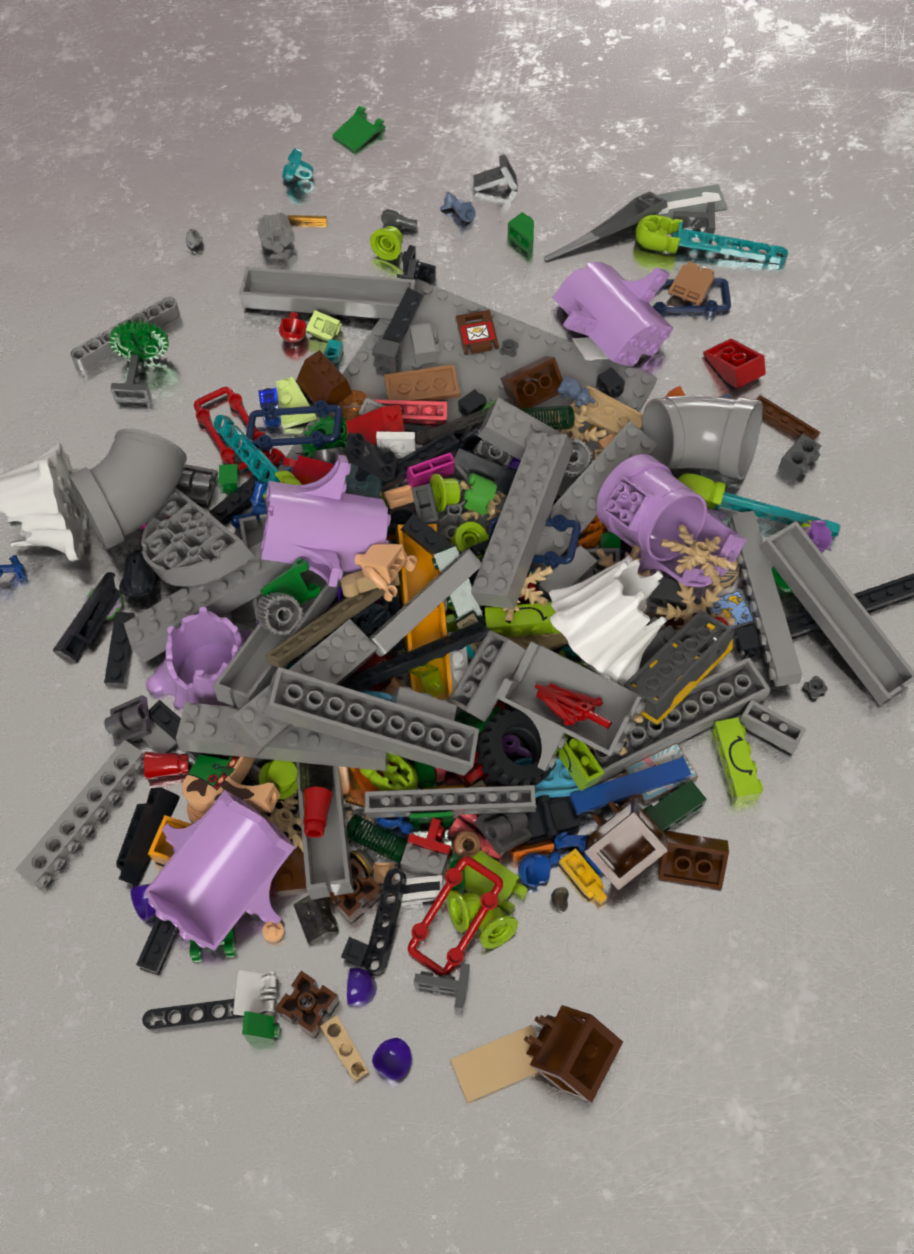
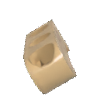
M362 570L346 575L340 580L345 597H354L359 593L378 588L371 580L364 576ZM398 574L391 582V585H400Z
M338 1015L320 1026L354 1082L369 1072Z

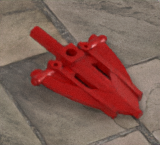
M538 683L535 685V688L538 690L536 697L544 701L557 716L562 718L565 725L571 724L574 726L577 721L590 719L606 729L611 727V721L594 712L596 706L601 707L603 705L600 697L593 698L586 694L561 688L553 683H550L549 686Z

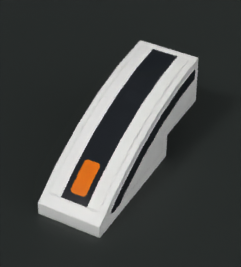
M442 875L407 879L401 905H416L435 901L443 888ZM398 880V881H393L392 884L395 885V884H397L400 880ZM394 894L387 897L386 902L388 906L395 902Z

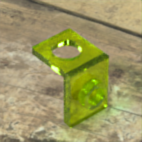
M428 662L424 666H418L410 670L413 675L420 678L424 693H428L434 698L445 692L439 669ZM423 668H428V669L425 670V671L419 672V670H421V669H423Z

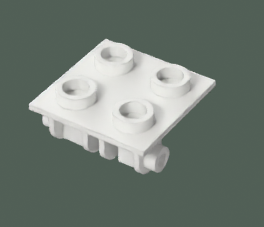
M590 337L572 338V341L585 360L609 359Z
M237 970L233 1015L244 1016V1011L274 1016L278 980L276 972L262 974Z

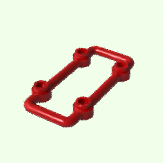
M222 387L197 399L193 406L196 411L197 422L205 425L220 449L222 462L237 464L234 450L226 447L211 423L210 412L201 407V405L227 394L229 406L237 410L245 424L248 425L249 415L242 406L243 400L241 395L234 393L230 387ZM256 426L254 428L253 440H258L259 436L265 434L264 432H259ZM270 450L263 451L262 453L266 457H268L270 454ZM244 461L238 463L239 471L248 467Z
M469 856L461 858L455 868H451L445 873V885L423 921L415 924L411 930L413 937L408 944L409 954L439 976L449 975L455 965H459L465 960L464 951L488 911L496 908L499 904L498 895L503 888L502 878ZM468 865L495 883L491 892L482 895L480 900L481 908L457 947L451 948L447 952L448 962L443 968L418 951L416 947L420 941L429 936V925L453 886L463 881L462 871Z

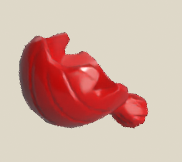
M291 312L289 318H283L279 326L280 336L289 343L300 342L306 334V322L298 319L299 315L296 312Z

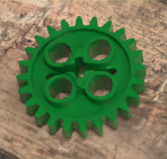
M132 320V323L125 321V325L119 323V327H114V331H111L110 347L113 348V352H117V356L123 355V359L128 357L130 360L131 354L139 355L140 360L146 362V359L153 361V357L159 359V355L164 356V352H167V348H169V340L166 331H162V327L156 328L155 323L149 325V321L143 323L140 320L139 323H136L135 320Z
M327 415V420L325 421L320 417V423L313 421L315 426H308L310 432L304 431L305 437H311L314 431L322 432L325 436L333 435L335 416L333 419H330V416ZM342 416L340 433L342 434L337 441L326 443L321 448H315L312 444H302L304 456L317 460V450L339 447L344 448L345 454L348 433L344 417Z

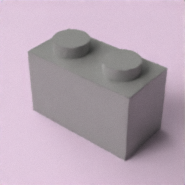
M431 323L411 325L410 337L416 365L437 362L439 345L434 342V340H437L435 329L432 330Z
M407 843L401 860V869L422 877L442 875L443 879V873L448 864L447 855Z

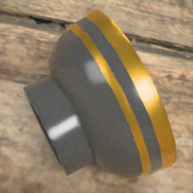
M369 848L350 852V860L354 858L365 870L366 877H369L373 872L374 863L377 861L374 853Z

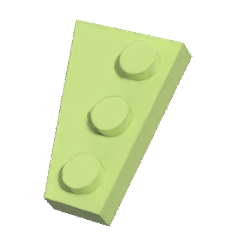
M293 377L276 381L279 408L310 406ZM315 413L281 415V424L286 429L318 418Z

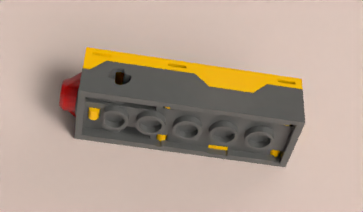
M701 610L624 684L625 688L645 697L643 702L646 703V706L641 715L658 725L733 649V628L728 626L724 618L717 616L714 618Z

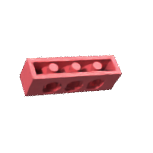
M374 399V401L384 406L400 405L403 423L447 425V402Z

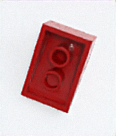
M732 338L703 351L704 357L720 376L735 388H741L745 384L766 375L764 355Z
M400 405L380 407L346 421L348 434L350 432L353 434L361 433L366 441L377 446V432H405Z

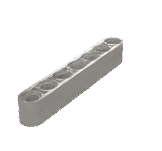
M168 296L120 323L125 325V321L132 323V320H135L136 323H139L142 320L143 323L149 321V325L155 323L157 328L179 317L180 311L176 299ZM119 323L71 350L70 356L76 369L85 370L116 353L110 347L111 331H114V327H119Z
M470 549L461 553L369 638L378 648L375 653L379 657L385 655L481 567V561Z

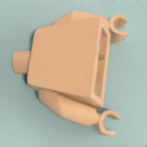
M374 544L365 554H357L355 556V564L362 567L366 578L371 580L379 589L382 588L385 591L384 599L392 601L393 596L395 597L397 594V588L393 585L388 586L386 583L391 584L403 565L406 570L413 571L417 558L413 555L406 556L407 553L404 552L403 545Z

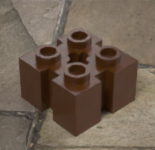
M354 858L351 859L353 888L356 891L336 896L333 892H330L331 897H327L334 905L339 902L337 904L339 911L350 923L363 913L362 906L367 903L371 906L380 898L382 892L381 887L371 876L365 879V870Z
M300 971L291 984L294 990L291 995L285 993L276 1006V1010L292 1023L295 1019H298L297 1024L299 1027L315 1037L320 1030V1026L324 1024L323 1014L326 1012L330 1015L338 1003L339 997L324 985L318 989L316 980ZM312 1000V1005L305 1008L304 1002L307 1001L309 1003Z

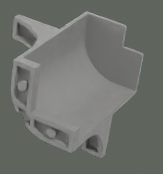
M530 642L513 679L505 678L495 697L524 712L537 727L542 744L541 758L537 767L544 771H547L549 767L553 768L556 764L558 757L555 755L559 748L563 749L568 739L565 737L566 734L609 756L620 753L625 744L623 740L626 734L632 733L637 724L634 721L636 715L641 714L646 706V703L643 702L645 697L619 684L615 685L596 671L571 661L535 642ZM538 683L549 686L550 683H553L561 688L586 694L593 698L600 697L603 705L601 707L596 706L594 712L611 721V727L606 729L590 719L577 721L574 726L571 724L565 725L562 718L557 716L544 701L536 697L538 690L535 688V685Z

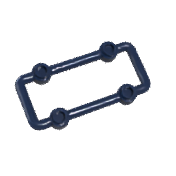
M717 277L710 287L712 288L717 284L722 285L724 305H718L716 301L709 300L705 305L666 306L663 302L659 301L653 305V308L662 317L666 313L704 312L707 316H714L717 312L728 311L731 308L728 281L725 278ZM667 279L663 286H671L675 279Z
M322 400L317 401L315 406L276 409L274 405L266 404L263 410H254L250 413L246 436L256 447H260L262 451H269L273 446L312 444L315 448H321L326 443H332L339 439L343 411L341 406L328 405L327 402ZM330 412H335L333 435L324 436L322 432L314 431L311 437L271 439L270 436L263 434L259 436L258 440H253L257 417H264L266 420L272 421L281 415L316 413L319 417H325Z
M561 514L555 515L552 519L546 520L545 526L554 527L559 532L567 530L568 527L573 528L567 556L562 557L554 551H548L544 555H534L532 563H544L547 567L551 566L552 569L558 567L559 564L566 565L573 561L581 531V525L577 520H569ZM499 517L492 518L488 523L486 532L489 539L493 535Z

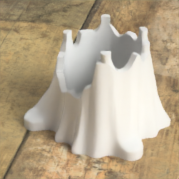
M57 443L35 460L0 474V512H4L7 515L8 523L13 521L22 523L20 535L25 538L12 541L10 543L11 547L48 546L65 553L70 561L80 560L81 556L84 555V547L87 546L86 534L89 533L87 525L89 519L68 475L78 471L79 468H72L69 456L65 453L61 443Z
M630 556L583 582L549 592L552 599L551 606L556 611L550 617L553 626L567 638L572 650L587 664L595 667L598 672L605 673L616 681L619 680L623 687L636 674L644 651L658 634L657 632L660 627L667 622L666 618L661 616L657 621L647 626L650 618L643 613L647 608V598L660 584L659 580L663 577V574L658 570L653 575H639L637 571L640 563L638 560L632 561L633 559Z

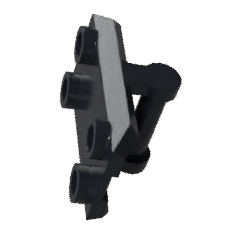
M350 432L347 436L348 442L345 456L348 462L358 467L355 479L362 482L370 474L385 482L395 479L397 458L394 452L391 450L386 452L364 439L361 433L353 434Z
M543 796L535 801L536 812H525L528 818L526 828L532 834V837L523 844L533 845L555 839L562 832L571 835L580 829V821L569 796L551 798Z

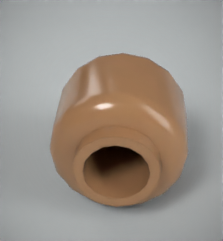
M463 830L454 835L451 846L455 854L462 858L465 856L474 857L480 850L481 842L476 833Z

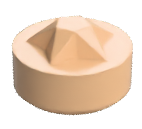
M269 921L263 926L262 933L268 942L276 943L284 937L285 930L280 922L276 925Z

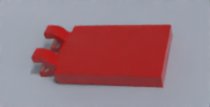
M298 455L297 460L285 457L283 460V465L293 467L292 474L302 485L322 479L335 465Z

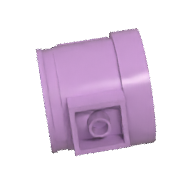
M640 454L626 459L610 473L600 489L596 511L601 523L615 534L628 538L653 559L667 561L680 555V552H671V548L660 546L661 540L666 539L670 542L675 540L679 544L683 543L686 547H689L679 537L681 533L678 527L685 525L688 533H693V540H695L705 523L707 506L705 500L676 479L667 466L651 455Z

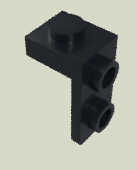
M409 245L407 251L403 252L404 272H408L409 259H416V246ZM419 262L421 263V271L417 275L435 279L436 266Z

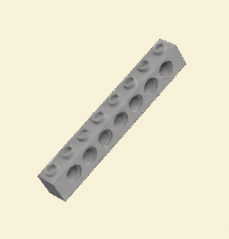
M124 739L15 871L39 890L50 882L52 874L64 865L67 856L78 848L81 839L91 832L95 822L105 815L109 805L119 798L123 788L130 785L137 771L144 768V753ZM128 763L125 769H120L123 764ZM115 779L112 785H107L110 780ZM102 795L99 801H94L96 796ZM89 811L86 817L80 818L83 812ZM70 828H75L73 833L67 834ZM57 844H61V847L57 851H53V848ZM47 861L44 867L39 868L41 862Z
M535 785L365 792V814L367 818L410 817L409 814L452 812V815L536 812Z

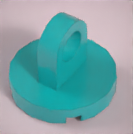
M295 148L288 156L289 162L284 165L282 178L285 181H291L294 175L306 180L313 176V167L301 160L302 151Z

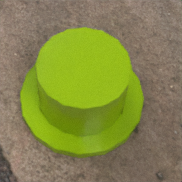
M387 226L373 232L370 237V245L378 257L387 261L394 260L401 253L403 236L400 230L393 226Z
M440 474L432 475L429 484L433 490L437 512L444 511L448 505L458 504L460 501L458 481L455 478L443 479Z
M465 522L457 528L452 537L451 544H457L458 549L463 553L462 550L488 540L489 537L486 530L480 524Z
M274 760L268 762L261 768L258 775L259 785L268 782L274 783L280 794L279 800L289 798L298 788L297 768L290 761Z
M452 890L447 896L448 913L455 929L460 933L466 932L469 924L472 923L482 906L480 898L476 892L461 895L458 891Z
M500 907L489 910L478 928L482 933L480 943L487 949L503 945L515 934L518 928V921L514 916H506Z

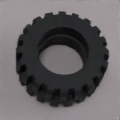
M515 707L511 710L507 708L499 714L497 713L478 734L476 753H479V755L476 757L477 763L482 764L483 767L480 770L483 774L487 773L490 776L488 778L490 782L494 783L496 781L499 783L498 787L536 786L556 766L555 764L553 768L549 767L547 771L537 767L542 752L540 734L533 721L524 712ZM504 734H516L527 741L532 750V762L530 765H518L506 756L502 748V736ZM557 751V753H556V755H555V756H557L558 758H559V751Z

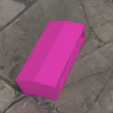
M451 452L408 467L407 483L409 486L414 488L428 484L431 476L434 474H440L442 478L453 475L455 463L453 462L454 458Z

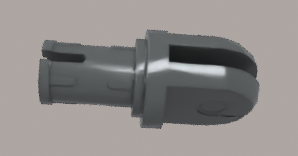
M386 209L381 215V221L386 226H393L397 229L402 226L413 230L417 227L418 220L405 217L402 212Z

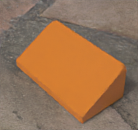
M599 529L578 540L577 548L580 545L584 549H592L597 546L603 530Z
M548 840L533 845H518L510 850L513 862L521 861L524 856L530 853L551 854L554 852V843Z

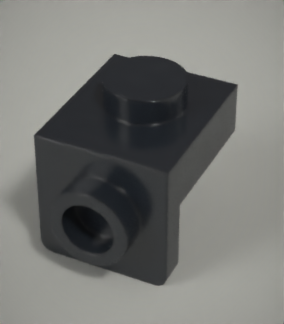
M410 258L407 275L397 274V278L417 280V274H420L421 271L420 260Z

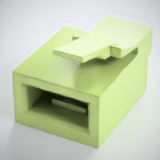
M314 310L306 331L312 336L329 342L330 339H334V336H338L342 324L339 320Z

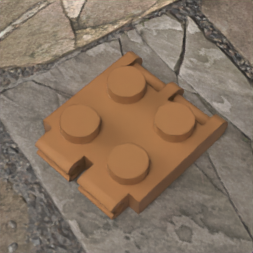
M691 261L687 265L683 264L668 290V294L676 295L684 301L688 300L696 303V306H700L715 280V276H713L714 270L703 266L700 271V265Z

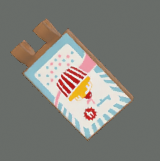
M678 743L624 769L625 774L617 776L616 779L684 757L692 774L691 777L625 799L626 803L634 799L636 802L642 800L643 804L646 805L662 797L664 794L674 791L682 782L686 784L690 780H697V773Z

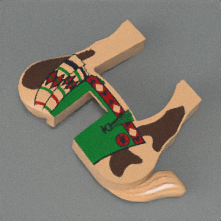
M199 755L182 784V793L188 802L187 815L192 824L196 823L206 814L224 790L247 802L259 812L272 813L280 794L274 783L268 782L256 786L241 785L255 758L230 756L229 760Z

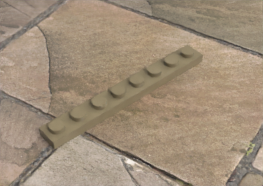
M374 588L359 593L357 596L347 597L264 655L266 662L282 668L353 616L359 614L367 606L373 604L374 601L384 595L385 591L382 588Z

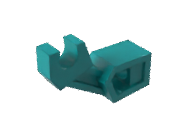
M332 339L329 340L324 355L332 364L340 363L344 349L343 343Z

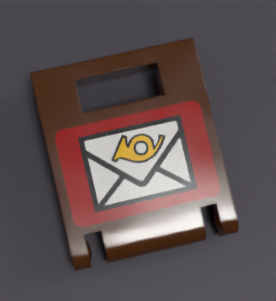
M490 310L456 316V324L464 355H468L467 347H470L471 354L492 351V342L495 350L499 349ZM482 319V321L466 323L467 321Z

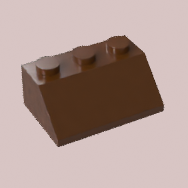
M320 350L304 360L296 383L314 403L322 400L327 402L328 405H336L353 394L347 379Z
M545 356L500 378L506 395L518 409L532 408L561 394L558 393V388L563 379L555 357Z
M665 830V835L668 839V851L661 856L659 879L722 889L729 856L728 840Z

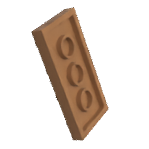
M454 364L384 374L388 400L439 401L460 397Z

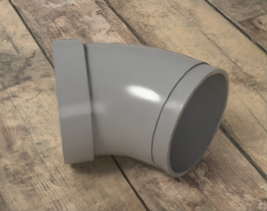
M688 395L651 399L643 412L642 432L658 444L651 456L670 470L709 469L720 471L722 476L742 480L751 465L757 447L762 424L763 405L760 400L740 397L736 400L716 396Z
M121 429L116 432L115 440L108 454L98 465L90 470L85 467L68 475L85 514L106 550L124 542L125 536L146 524L169 500L182 475L183 466L187 461L185 452L173 442L147 431Z

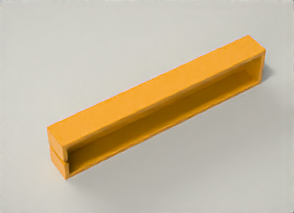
M427 524L437 532V524ZM398 525L396 544L403 545L404 552L407 553L406 556L413 555L417 558L413 571L406 570L404 565L399 571L401 604L403 607L441 572L439 569L436 570L433 565L432 558L435 557L400 530L404 525ZM444 601L404 637L406 653L447 635ZM449 653L443 658L434 659L424 666L415 667L407 672L408 685L415 692L428 693L433 698L439 700H448L453 693Z

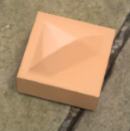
M394 862L374 863L373 876L374 881L378 885L384 884L387 872L394 869ZM395 874L392 877V882L395 881Z

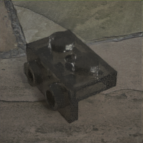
M299 762L301 792L309 787H323L330 791L333 790L331 765Z
M308 895L293 904L307 943L313 944L328 934L339 932L337 920L331 912L327 897L311 900Z

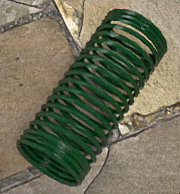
M571 405L519 408L523 412L529 413L530 416L532 412V417H534L535 412L536 419L538 412L539 421L541 412V422H543L544 412V424L549 425L555 430L572 429L574 426L575 414ZM567 409H568V413H569V421H568V423H567Z
M354 814L347 824L348 840L350 839L354 843L357 842V844L367 847L371 851L373 850V852L380 854V856L383 855V857L390 859V861L393 860L398 865L401 864L408 839L401 838V835H395L394 832H388V829L385 830V827L382 828L378 824L375 825V822L372 823V821L366 820L365 817L362 818L359 814ZM362 821H363V824H362V826H361L359 832L357 833V831H358V829H359V827H360V825H361V823H362ZM365 823H366V826H365V828H364L362 834L360 835V833H361V831H362V829H363V827H364V825H365Z

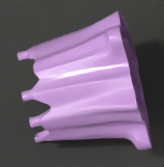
M201 607L197 615L183 618L179 629L175 630L173 626L168 627L165 660L154 670V674L148 678L146 688L153 696L163 694L174 695L173 706L176 709L184 708L185 702L237 707L236 704L231 706L218 701L213 685L251 635L252 631H239L238 627L233 625L226 617L220 618L213 612L208 611L206 607Z

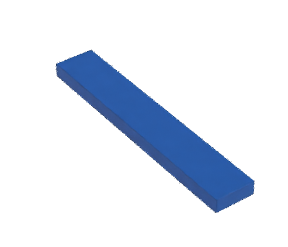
M684 757L587 788L583 791L572 793L569 797L576 814L579 815L607 806L610 801L616 803L688 779L692 774Z

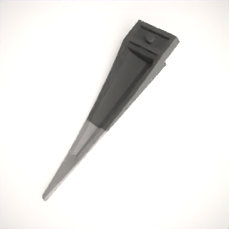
M652 192L637 196L590 232L544 256V262L639 223L642 218L653 215V213H659L662 209L667 208V201Z

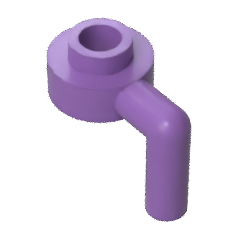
M509 734L502 738V748L506 756L519 754L524 758H532L531 751L521 747L517 736Z

